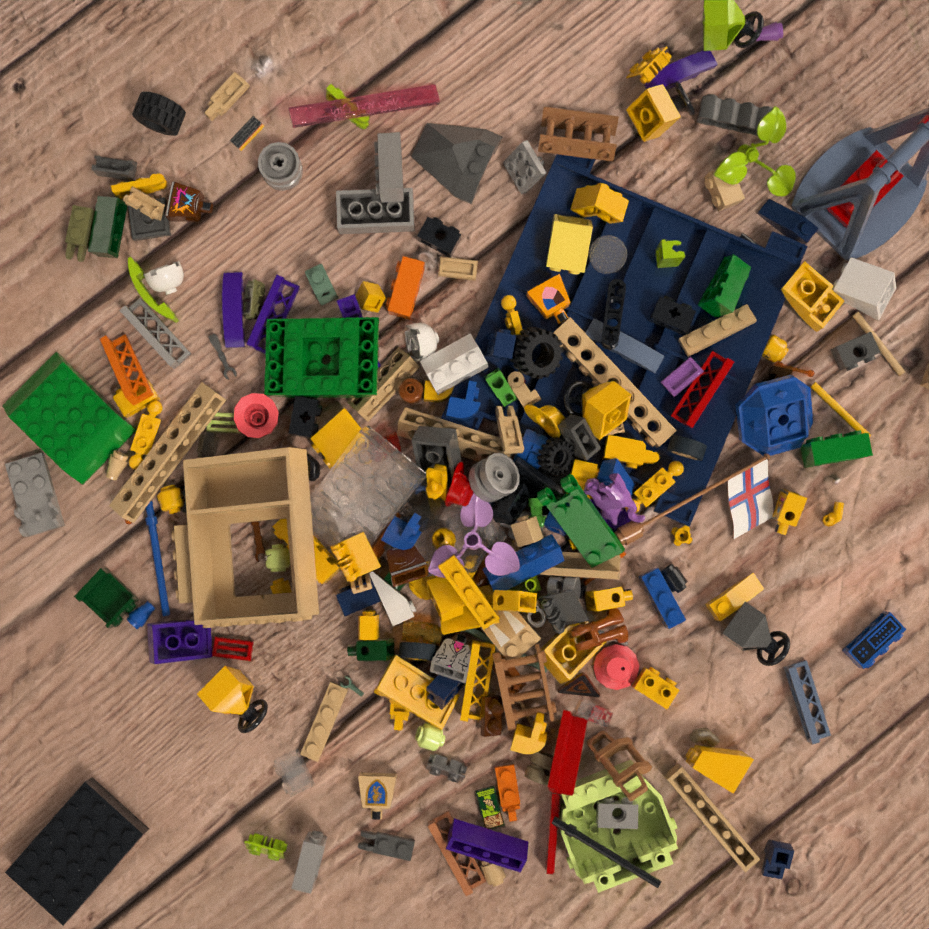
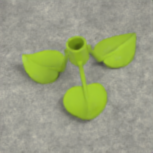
M774 106L760 120L757 126V135L764 142L752 143L751 146L747 144L741 145L737 152L730 154L722 161L713 175L728 184L735 185L740 183L746 176L747 167L745 165L748 162H755L773 174L767 180V188L772 194L780 197L790 194L796 179L795 170L789 165H781L776 171L758 160L759 153L756 147L767 145L769 141L778 143L784 137L786 119L782 111Z

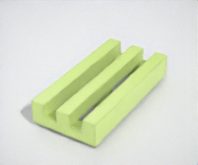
M216 413L214 417L234 418V413ZM211 420L206 428L207 432L240 433L238 429L211 427V424L236 426L234 421Z

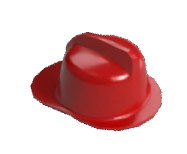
M459 462L454 471L451 487L445 500L446 507L452 504L468 506L474 492L471 489L469 478L463 475V462Z

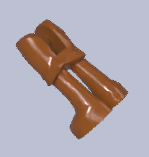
M617 608L609 609L607 616L603 619L574 626L570 631L571 637L583 634L585 641L574 645L576 651L588 650L602 645L603 642L614 639L619 643L627 642L628 630L625 625H620L612 630L598 634L600 629L623 623L624 618Z

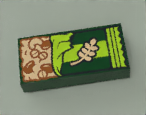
M490 786L475 790L485 828L492 829L505 825L495 787Z

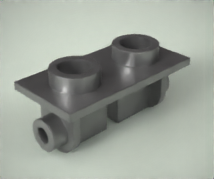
M430 754L428 762L432 764L428 763L426 766V770H429L430 774L447 776L448 780L456 783L464 780L465 776L462 773L465 774L467 766H464V763L451 759L450 765L447 766L448 758L438 754Z

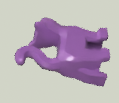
M618 473L610 474L609 477L613 483L607 486L604 483L599 484L595 478L587 479L583 491L586 495L592 496L595 505L601 509L600 515L606 520H611L613 525H617V517L624 507L629 508L627 513L632 521L640 523L645 520L644 515L635 513L637 506Z

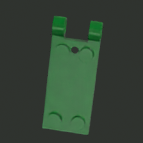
M569 474L561 479L562 488L568 493L561 498L556 499L548 487L537 493L540 503L547 506L591 568L624 552V546L573 475Z

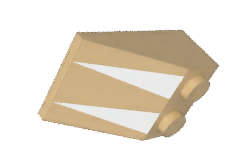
M498 611L500 623L492 624L485 630L481 627L507 660L520 658L541 639L540 635L520 612Z

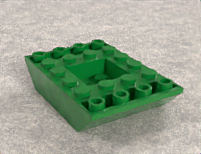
M379 318L267 319L264 394L266 396L295 398V396L305 398H365L377 395ZM325 355H330V363L324 365L322 358Z

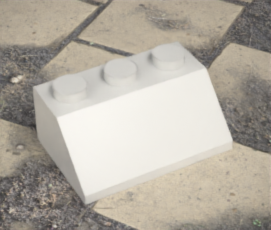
M471 334L420 360L438 395L489 367Z

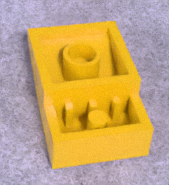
M805 261L781 289L793 309L816 332L824 328L844 303V300L832 290L833 285Z

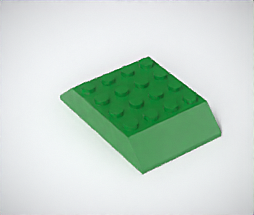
M55 352L2 405L8 417L64 472L82 485L110 458V454L117 451L137 431L58 352Z

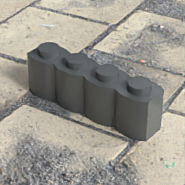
M708 94L701 99L696 122L758 136L757 126L760 120L772 110V107L763 106L759 108L751 102L740 104L732 98L722 100L714 94Z

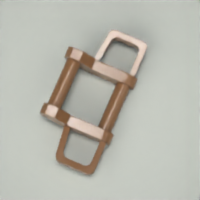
M601 731L587 741V745L595 755V759L602 763L613 778V783L621 789L629 801L635 800L648 790L641 775L651 771L652 765L644 760L633 746V741L629 737L614 740L607 732ZM603 738L607 739L610 744L597 752L593 745ZM627 750L636 763L619 774L608 758L618 751ZM637 776L642 785L632 793H629L623 785Z

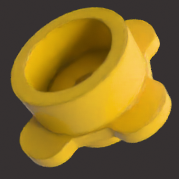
M684 525L682 528L674 527L671 530V533L674 535V545L680 546L682 543L690 544L692 542L689 532L690 527Z

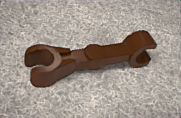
M260 521L251 522L257 546L255 560L260 562L259 554L263 553L265 555L266 549L263 546Z

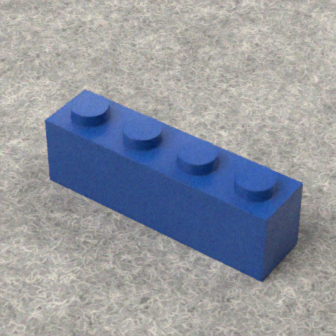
M550 534L516 552L520 564L517 572L497 576L490 573L486 567L482 570L494 593V590H508L565 560L558 542Z

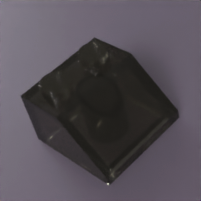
M422 490L417 495L414 493L408 498V505L400 511L399 519L408 523L414 513L420 515L421 519L418 524L421 527L419 531L423 532L438 521L446 507L445 501L441 498H428L425 490Z

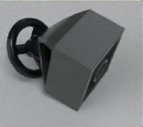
M744 602L722 633L723 638L742 651L757 649V659L765 666H773L780 663L787 656L790 649V638L782 631L770 633L766 615L747 602ZM774 637H781L782 639L777 642ZM784 646L780 655L775 658V654L778 652L779 648ZM763 650L769 654L767 660L763 658Z

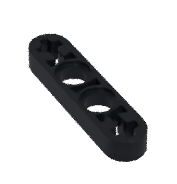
M621 279L612 280L608 288L601 336V345L607 350L615 349L619 342L626 284ZM616 286H619L618 296H614ZM612 302H617L620 304V307L612 309L609 305ZM615 319L618 324L612 327L607 324V321ZM609 332L613 333L611 343H608Z

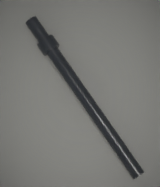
M554 817L551 824L563 830L565 835L570 838L573 836L649 884L659 888L661 880L578 831L577 827L573 824H567Z

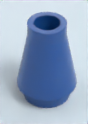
M146 601L143 605L129 613V617L126 620L138 630L144 626L156 608L149 601Z

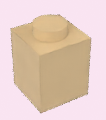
M528 515L517 518L518 522L511 524L518 547L543 539L536 516L529 518Z

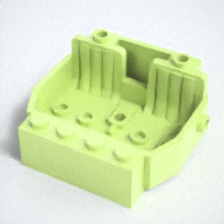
M628 760L614 767L620 774L634 763L632 760ZM606 769L576 780L573 796L561 794L564 803L560 807V820L567 824H573L577 827L578 831L647 873L673 864L669 852L678 849L675 829H678L673 817L670 818L661 794L643 775L641 776L648 790L633 800L638 803V829H620L617 834L613 833L614 828L597 827L596 809L593 808L596 801L606 797L618 796V800L626 797L621 789L613 783V778ZM636 776L623 786L629 793H632L642 784ZM615 808L612 815H621L622 809ZM560 829L569 857H566L569 868H574L576 875L583 880L584 884L594 881L598 893L638 878L635 874L573 836L570 838L565 835V832Z

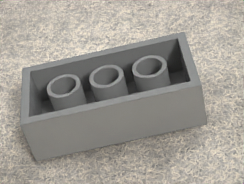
M403 188L404 201L381 203L380 195H376V189L336 191L337 229L339 234L414 232L413 188Z

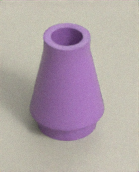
M774 22L764 26L756 41H779L780 38H783L782 23Z

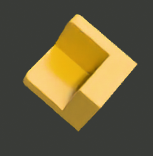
M362 281L355 295L362 310L376 313L379 312L386 299L378 284Z

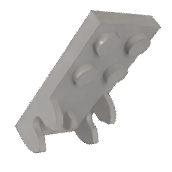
M39 453L6 463V470L17 508L14 509V515L22 523L19 527L21 535L31 537L65 526L45 454Z

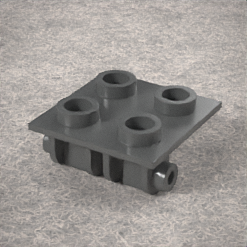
M574 590L538 597L541 608L545 611L549 623L552 624L554 632L558 634L563 633L564 627L567 625L589 621Z

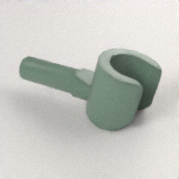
M345 675L344 677L349 680V684L344 685L340 682L341 687L350 688L362 697L364 692L352 683L350 676Z

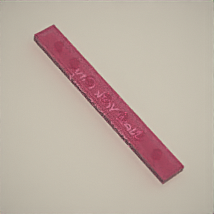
M436 84L289 107L288 112L292 127L297 128L438 105L440 99Z

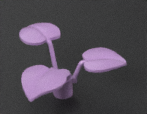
M473 493L468 506H463L460 513L464 526H474L473 530L465 535V544L458 554L453 546L444 545L439 547L434 552L428 568L431 574L446 578L438 568V565L455 554L464 567V562L460 557L467 548L471 550L482 548L489 553L485 559L486 568L490 573L497 576L517 572L520 564L516 552L509 544L496 542L492 550H489L482 544V540L476 531L478 526L485 527L492 521L493 510L488 502L481 500Z

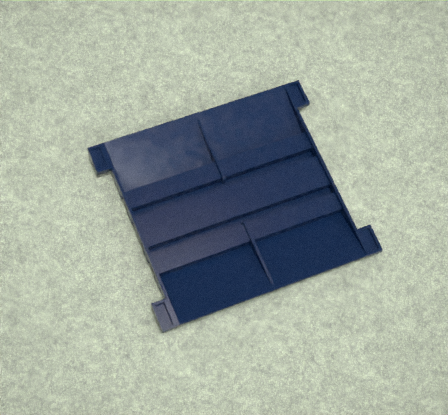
M556 154L475 339L489 367L455 385L450 396L466 399L469 381L477 382L476 387L480 388L478 399H474V401L481 403L480 408L470 419L446 418L448 401L441 419L478 431L483 418L497 424L496 406L502 407L504 416H508V406H513L515 415L518 418L521 434L524 435L526 429H530L536 432V434L546 436L550 440L552 437L528 417L518 398L504 407L485 380V376L498 367L507 382L508 376L512 372L518 371V369L514 368V363L510 359L500 360L485 357L488 335L499 329L510 331L505 324L507 310L502 308L501 300L506 295H511L516 299L514 309L518 311L522 329L527 330L528 327H537L554 332L563 323L558 324L554 315L545 319L526 295L529 290L560 274L570 300L569 307L564 309L568 318L571 317L586 333L593 319L604 322L609 284L614 279H621L626 284L620 332L664 355V359L656 373H653L603 348L601 344L594 343L677 430L673 435L686 437L707 446L702 461L692 460L667 451L671 437L660 447H651L645 441L646 436L642 432L638 433L631 424L633 422L629 418L623 422L625 432L612 435L643 441L646 445V450L659 454L660 459L654 464L643 463L642 466H637V469L628 468L625 463H621L636 485L641 486L662 467L668 471V466L673 461H679L683 464V473L672 477L675 483L661 494L656 502L653 512L660 514L706 489L737 416L735 404L740 399H743L785 302L786 297L781 289L799 268L808 246L772 231L765 248L590 174L596 159ZM604 183L614 192L621 193L622 197L629 200L623 222L609 224L598 216L584 218L570 210L576 189L587 185L592 186ZM554 214L592 221L593 229L585 273L580 272V274L576 275L569 273V270L561 269L560 272L550 270V267H546ZM661 240H677L681 242V245H674L672 247L675 252L682 251L685 253V258L679 266L657 268L656 248ZM734 254L751 266L749 277L744 284L735 310L747 304L757 321L691 355V358L700 367L703 366L712 351L725 359H731L734 361V364L693 428H688L672 418L671 414L690 384L673 397L661 383L689 358L679 343V338L684 335L651 323L649 320L659 297L664 296L674 299V302L680 305L682 303L688 304L696 311L690 328L685 335L721 318L722 316L715 318L698 306V303L724 257ZM619 286L615 287L614 296H618ZM612 302L609 306L612 309H618L620 304ZM674 311L671 312V317H672V318L675 317V312H674ZM610 319L607 321V324L613 327L618 322L615 319ZM569 338L568 344L576 346L578 341L575 338ZM540 343L533 349V362L540 356ZM563 348L561 353L563 359L559 361L561 365L559 368H555L556 372L554 374L549 373V377H543L542 379L533 378L525 374L522 375L530 392L536 390L541 398L533 406L537 408L546 405L556 407L567 418L570 415L564 405V394L567 387L575 381L587 382L592 388L595 386L592 384V378L589 375L585 376L579 370L580 366L576 361L572 362L566 356L567 352ZM588 352L581 353L583 360L591 359V355ZM713 357L710 361L711 371L719 369L723 362ZM594 367L596 374L601 375L604 373L603 367ZM709 374L701 375L699 378L701 387L708 386L711 382ZM582 387L574 388L570 397H576L580 394ZM692 391L689 394L690 404L699 401V391ZM570 403L576 413L582 414L580 406L576 405V403ZM688 406L680 408L676 414L685 421L690 415ZM635 408V416L642 417L643 410ZM648 422V429L652 432H655L657 428L656 424L654 422ZM606 437L600 440L596 439L601 449L588 460H584L598 464V469H600L603 462ZM703 495L668 513L665 517L690 527Z

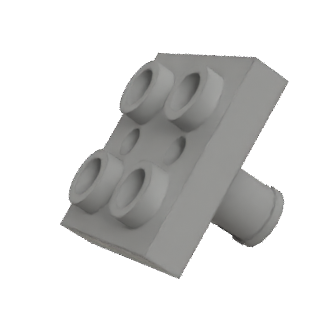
M528 140L523 141L503 162L521 194L527 193L547 173L544 169L543 158L537 157Z

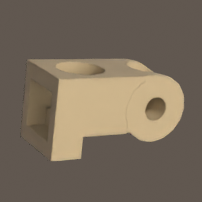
M512 372L508 376V384L523 407L527 404L533 405L541 400L536 390L530 392L526 386V380L520 372Z

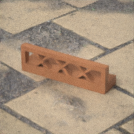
M448 810L429 821L428 828L465 896L473 893L475 887L486 882V878L475 858L469 857L467 866L459 863V853L455 855L453 851L446 850L447 839L443 833L448 834V831L441 829L437 822L447 817L452 825L454 819ZM469 870L477 872L480 876V879L472 884L467 877Z

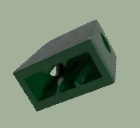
M394 638L359 640L356 644L348 645V656H357V661H387L395 655Z

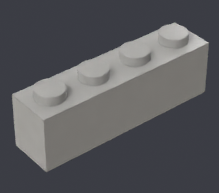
M400 132L378 133V141L374 142L375 153H378V155H375V167H379V169H375L376 181H379V183H376V195H380L381 203L404 201Z

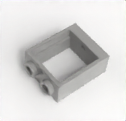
M308 832L304 839L291 889L311 894L316 884L327 841V836H323L322 832Z

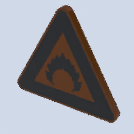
M584 672L576 675V677L558 688V693L600 697L599 691Z

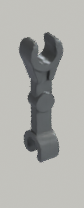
M216 334L210 335L209 340L224 364V377L230 380L227 375L230 370L233 371L236 377L237 371L229 367L224 352H222L218 336Z

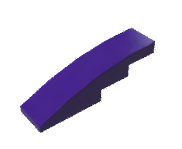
M703 50L665 66L644 86L648 89L663 84L665 89L668 90L675 87V81L681 84L683 81L697 77L702 72L714 69L718 64L711 51Z

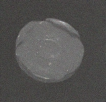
M612 235L596 239L589 251V260L592 267L603 274L619 271L627 259V249L624 243Z

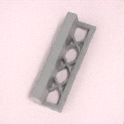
M141 298L129 308L124 306L119 310L170 367L175 369L191 355L187 348ZM142 305L145 308V317H137L133 311ZM148 320H155L157 322V331L147 328ZM160 334H168L170 336V344H162L160 342ZM173 348H181L185 352L177 360L172 356Z

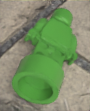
M529 498L528 507L531 509V516L528 517L536 516L540 528L544 527L546 516H542V507L544 505L540 503L538 498Z

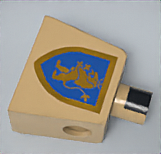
M360 772L358 780L362 808H371V819H382L383 809H390L397 778L396 773Z

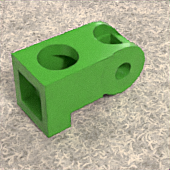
M499 367L485 376V380L504 407L517 399Z

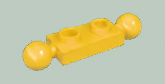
M506 295L501 300L502 308L507 310L505 318L506 327L510 329L512 335H520V331L523 329L518 311L514 309L516 299L511 295Z
M152 400L148 403L147 411L149 414H142L130 449L136 452L129 459V466L134 470L144 460L143 454L147 455L152 449L161 422L160 419L156 418V415L162 412L163 406L157 400Z
M671 462L668 466V471L662 467L633 492L636 499L632 500L637 506L635 513L640 510L641 504L645 508L648 507L675 483L672 477L679 476L684 471V466L681 462Z

